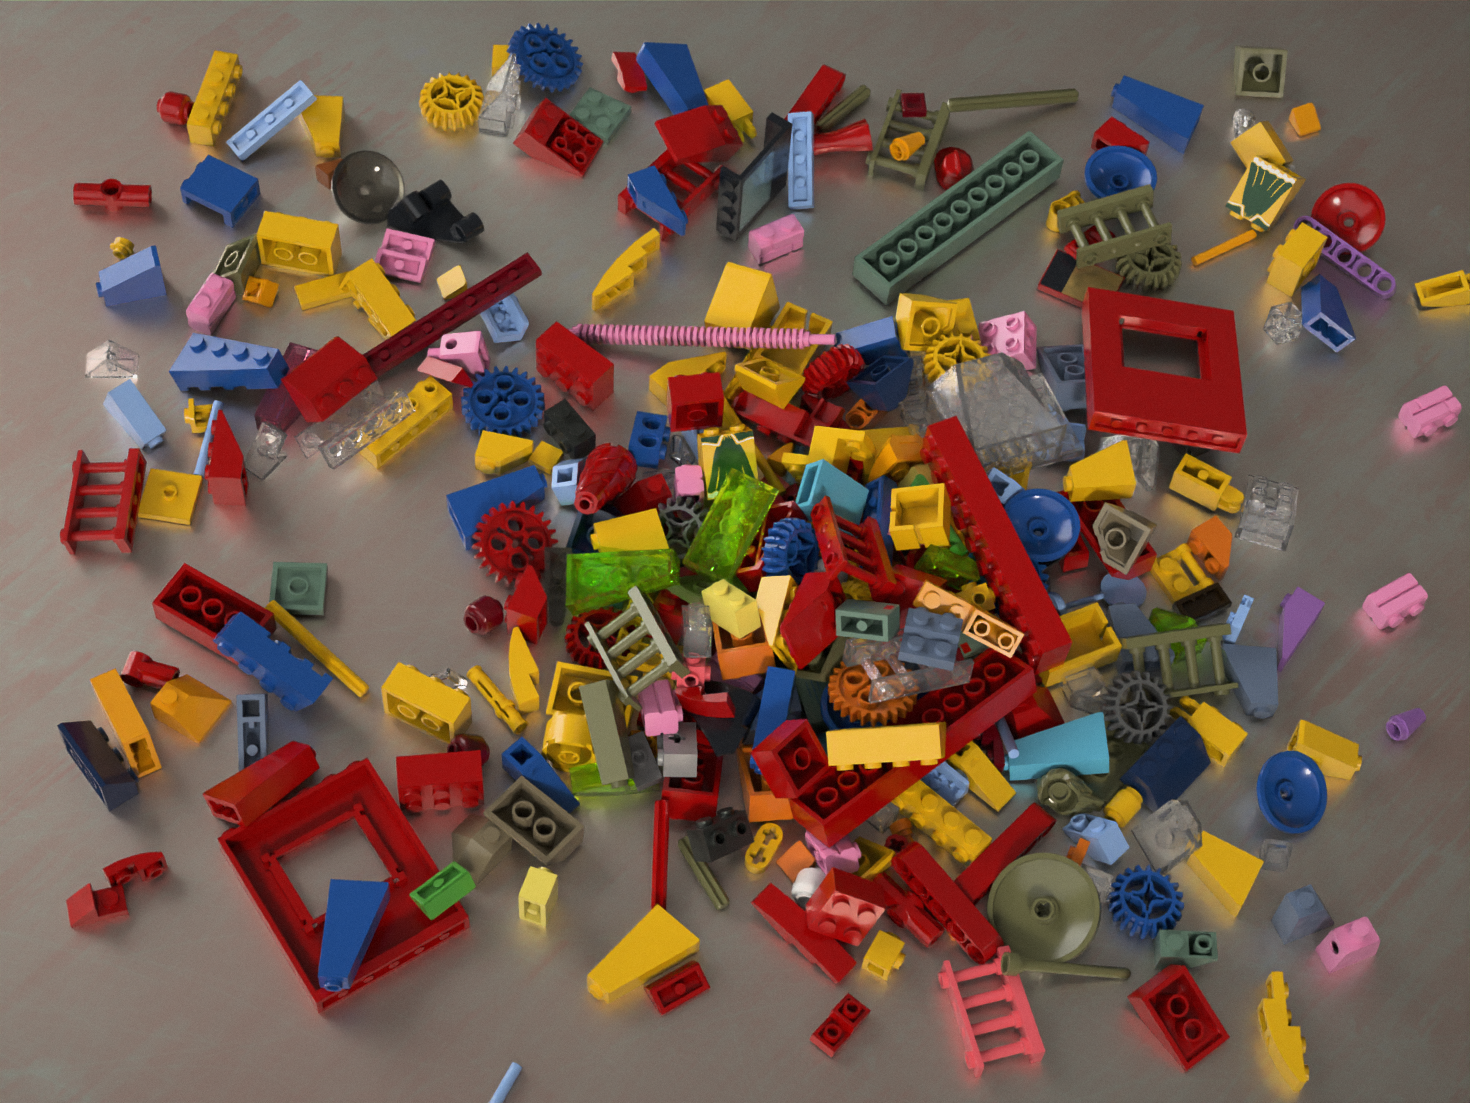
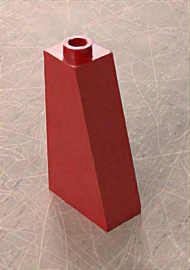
M291 741L203 793V796L213 816L247 827L320 768L316 760V752L308 744Z

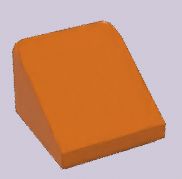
M799 840L776 861V864L789 880L794 883L801 870L815 868L816 859Z

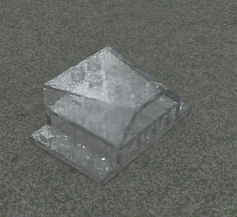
M1002 352L953 365L927 387L924 404L901 409L900 417L905 427H907L910 436L918 434L922 438L925 437L928 425L957 416L986 473L995 467L1009 476L1024 472L1027 469L1031 470L1080 457L1084 450L1044 375L1039 373L1029 376L1022 362Z

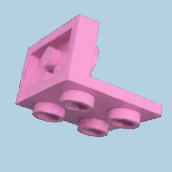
M1025 311L979 323L978 332L982 343L981 346H987L988 354H991L992 357L991 363L1016 358L1026 370L1036 368L1037 327Z

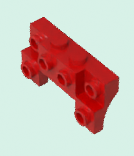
M746 390L737 395L731 405L738 417L756 424V430L766 436L773 433L777 435L776 439L784 444L791 442L809 449L815 426L837 428L846 411L843 407H838L822 398L811 414L789 403L784 409H781Z

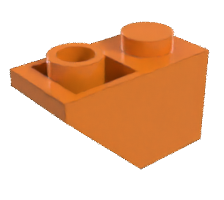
M1214 516L1191 530L1187 544L1192 549L1191 552L1202 560L1210 574L1215 575L1219 581L1224 579L1229 567L1232 533L1217 516Z

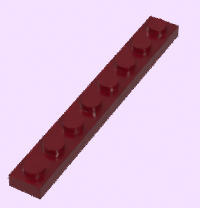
M527 252L364 353L363 356L378 378L439 340L443 335L450 333L542 275L541 269Z

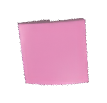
M386 229L382 246L377 251L375 263H379L383 267L386 276L421 283L435 247V239Z

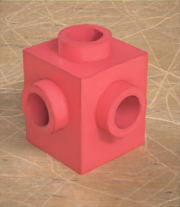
M697 652L681 653L691 672L684 678L678 676L674 671L672 672L671 680H677L676 688L702 686L705 689V682H710L711 665H706V655H701Z

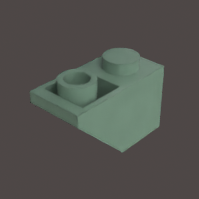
M1159 930L1153 942L1155 969H1164L1169 964L1185 965L1187 969L1218 960L1216 932Z

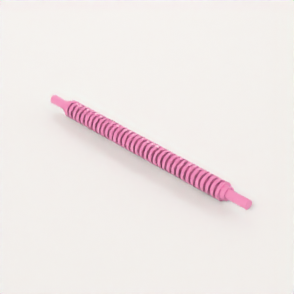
M583 324L573 326L572 329H568L587 344L603 343L604 345H614L615 343L616 345H628L629 343V345L642 344L645 346L647 344L649 346L654 344L655 346H660V344L662 346H667V344L668 346H673V344L680 346L681 344V346L687 345L692 347L694 344L695 347H699V345L705 347L707 344V347H719L720 344V347L727 346L730 348L732 345L734 348H738L739 345L740 348H745V346L751 348L752 345L753 348H758V346L765 348L766 345V348L773 346L774 349H777L779 346L780 349H784L786 344L787 349H791V347L798 349V346L800 349H804L805 347H810V344L835 345L836 343L835 334H811L810 331H805V329H800L799 331L797 328H794L793 332L791 328H787L786 331L785 328H780V330L774 328L772 332V328H760L759 331V328L752 330L751 327H748L747 330L745 327H741L740 330L739 327H734V329L727 327L726 330V327H714L713 329V327L706 328V326L701 328L699 326L694 328L693 326H688V328L686 326H681V328L680 326H668L667 328V326L661 327L660 325L655 327L653 325H649V327L643 325L641 327V325L615 326L611 324L609 326L608 324H597L596 326V324H584L583 326Z

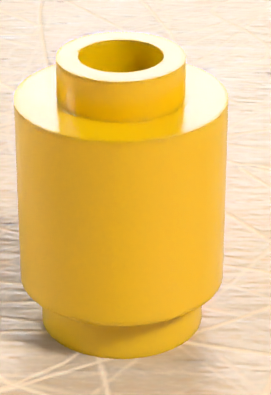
M1131 787L1119 790L1103 808L1104 818L1117 822L1121 828L1125 827L1141 809L1142 796Z

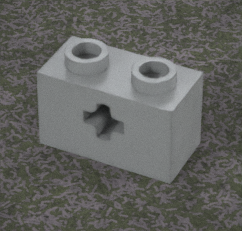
M678 722L679 731L677 733L665 735L661 733L657 735V766H663V777H697L696 722Z

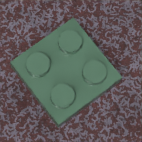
M590 87L569 115L608 145L630 115L631 106Z
M273 562L269 602L275 600L289 614L324 615L328 574L327 563Z

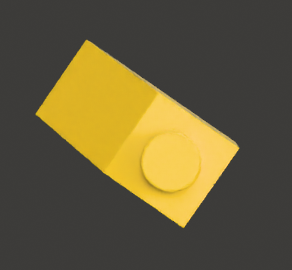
M483 430L475 453L476 470L486 474L495 473L501 475L527 462L534 452L533 440Z

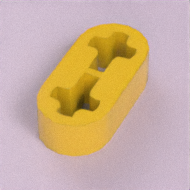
M766 823L762 825L754 837V842L747 849L744 862L745 867L751 873L761 874L765 872L780 848L783 832L777 824ZM774 833V839H771L768 845H765L766 835ZM760 851L763 852L762 862L752 863L753 858H756Z

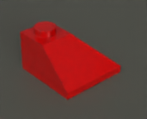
M662 473L637 481L613 502V506L626 516L654 508L659 511L658 504L664 503L667 505V499L673 497ZM665 523L664 534L667 536L669 529Z
M1036 686V693L1004 716L1014 740L1065 724L1048 688Z

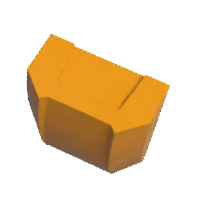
M892 434L879 451L867 483L885 475L896 482L898 486V483L905 478L912 466L923 463L920 456L923 438L918 434L911 436H895Z

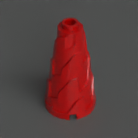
M605 443L591 451L586 459L575 491L574 505L578 511L583 514H594L607 502L612 501L617 495L623 494L632 486L637 477L636 471L638 468L635 458L626 448L619 444L616 447L611 446V443Z

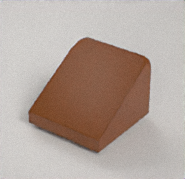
M344 159L329 161L315 166L317 181L329 190L347 177Z

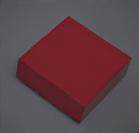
M924 93L900 94L902 117H926L927 108Z

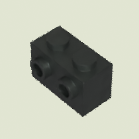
M566 399L544 411L543 427L546 433L552 436L563 453L567 454L570 459L584 458L596 448V434Z
M733 807L718 810L717 816L712 818L704 817L695 821V826L686 829L695 862H713L754 842L746 811L734 810Z

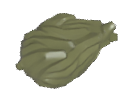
M1051 769L1041 779H1036L1037 797L1040 803L1048 805L1057 814L1072 816L1075 813H1091L1093 810L1098 812L1102 810L1104 800L1094 795L1083 780L1067 769Z

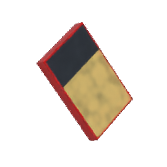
M1057 249L1037 289L1082 308L1088 287L1119 292L1125 277L1097 265L1078 269L1076 260L1072 256Z

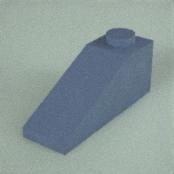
M268 693L236 695L239 771L268 755Z

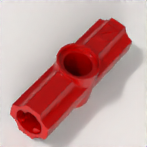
M113 178L107 179L101 184L76 183L73 188V200L75 205L104 206L109 211H119L124 206L150 207L152 204L151 185L121 184L119 180Z
M879 873L872 881L883 885L885 906L889 918L898 927L909 930L926 948L932 946L938 941L945 929L924 910L922 901L913 892H905L887 873Z

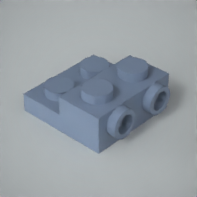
M924 607L909 608L898 660L953 671L963 619L957 618L952 613H944L943 615L931 613Z

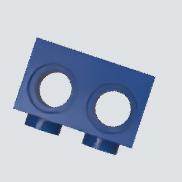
M637 411L628 451L635 458L637 466L658 469L660 459L665 460L667 444H664V442H669L671 434L670 427L667 426L668 416Z

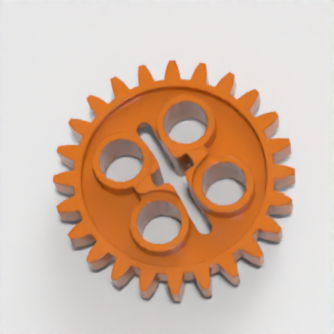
M871 653L870 658L867 659L863 654H860L859 660L849 657V664L841 661L840 668L833 669V675L829 676L828 683L829 702L834 703L835 711L841 710V717L850 715L851 723L859 719L861 726H864L869 721L872 727H875L876 722L880 721L885 727L887 720L890 719L896 724L898 716L905 719L907 711H913V704L917 703L918 696L917 678L912 676L911 669L904 670V662L896 665V658L894 657L887 661L885 660V654H882L879 659L875 658L874 653Z

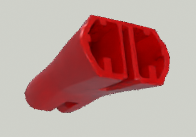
M866 119L835 131L814 134V156L829 152L873 150L870 129Z

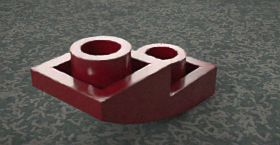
M993 724L977 736L975 740H979V748L982 751H986L987 758L1002 775L1005 766L1004 750L1000 735Z

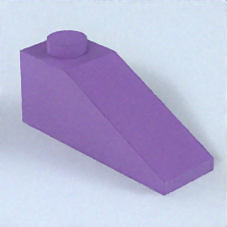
M1297 587L1292 595L1287 593L1280 604V607L1283 608L1279 617L1277 670L1280 672L1305 638L1325 605V602L1300 587Z

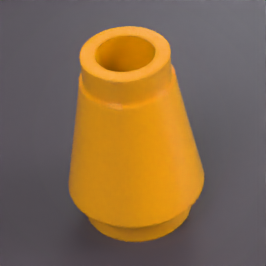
M920 132L895 138L890 144V153L894 159L905 161L925 144V138Z

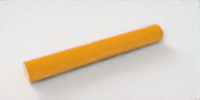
M1251 229L1191 257V262L1194 266L1208 261L1257 237L1256 232Z

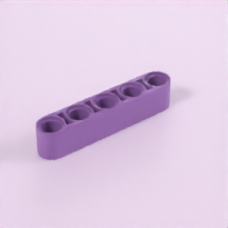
M1301 216L1295 221V230L1303 222L1312 225L1313 229L1332 240V244L1328 248H1323L1321 256L1382 299L1391 298L1395 294L1397 288L1395 279L1383 268L1312 217ZM1349 252L1352 257L1348 262H1340L1338 258L1341 253ZM1361 267H1370L1372 269L1370 275L1366 277L1360 276L1358 271ZM1381 281H1389L1392 284L1391 288L1387 291L1379 290L1378 285Z

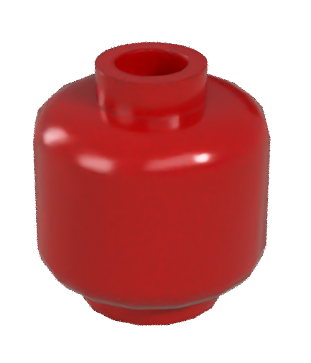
M169 91L158 100L156 109L160 113L162 121L170 124L185 125L194 102L187 94Z

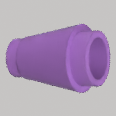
M1415 708L1391 716L1386 723V731L1396 741L1406 740L1426 721V715L1422 709Z

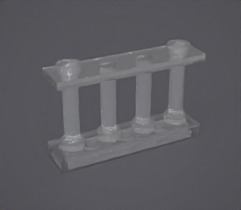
M375 380L325 421L314 422L294 436L305 458L309 459L320 451L329 468L335 470L416 410L404 389L399 388L386 397L378 380Z
M901 628L889 642L859 638L846 639L842 660L846 667L861 664L872 680L868 697L870 704L970 683L974 665L972 659L958 662L955 659L953 671L918 664L920 670L907 672L901 661L898 660L904 628ZM886 659L896 675L882 677L873 661Z

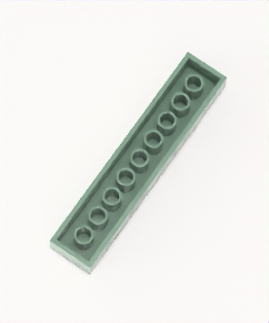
M1029 130L855 256L852 275L887 306L899 297L900 293L910 289L1059 179L1064 159Z

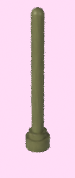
M1005 952L1001 958V972L1006 976H1017L1022 974L1023 971L1128 979L1131 976L1130 969L1125 967L1025 960L1018 953Z

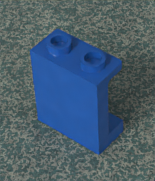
M210 155L203 162L197 164L193 174L188 179H185L180 187L183 203L188 205L191 200H194L222 214L224 224L232 228L260 195L257 178Z

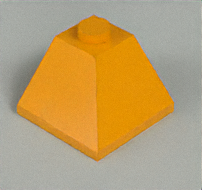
M188 674L166 682L150 702L154 718L197 744H200L232 704L230 699Z

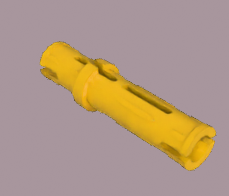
M480 665L472 667L467 672L466 677L470 679L483 697L495 709V715L499 719H503L514 734L522 733L529 724L515 709V703L504 696Z

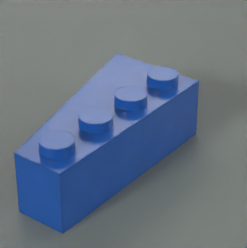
M193 333L172 365L169 373L180 391H189L190 387H199L200 390H210L211 387H223L224 390H234L238 386H245L246 389H275L280 386L281 378L287 374L290 368L277 348Z
M240 611L232 616L213 639V642L218 645L217 649L223 655L231 656L239 663L238 667L244 673L252 674L257 678L264 690L277 695L285 708L297 712L314 704L333 678L327 673L323 676L312 670L314 664L306 658L302 660L294 657L291 647L283 641H272L269 638L271 636L270 632Z

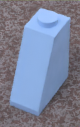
M131 379L108 392L103 403L104 407L141 449L147 446L152 449L164 440L162 436L166 432L165 427Z

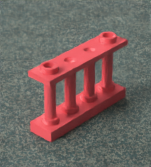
M1009 945L999 947L991 963L953 972L950 961L946 960L943 961L941 971L938 972L940 986L942 989L947 990L967 1051L964 1053L968 1069H973L975 1078L982 1075L985 1067L984 1062L1023 1053V1055L1028 1056L1029 1062L1032 1064L1041 1061L1045 1053V1048L1019 974L1017 976H1006L1001 972V958L1005 952H1011ZM994 973L997 976L1000 975L1003 983L1000 989L964 998L961 997L957 985L958 982ZM1000 1000L1010 1003L1012 1009L1010 1015L970 1024L966 1009ZM1012 1026L1015 1029H1019L1021 1035L1019 1042L979 1051L975 1039L976 1035Z

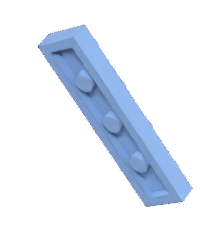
M300 80L226 141V143L243 162L315 102L317 98Z
M812 111L788 113V122L792 123L788 161V207L790 210L814 208V114Z

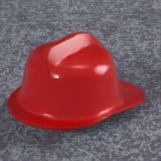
M943 148L935 156L934 164L937 180L944 190H948L974 171L970 155L960 148Z

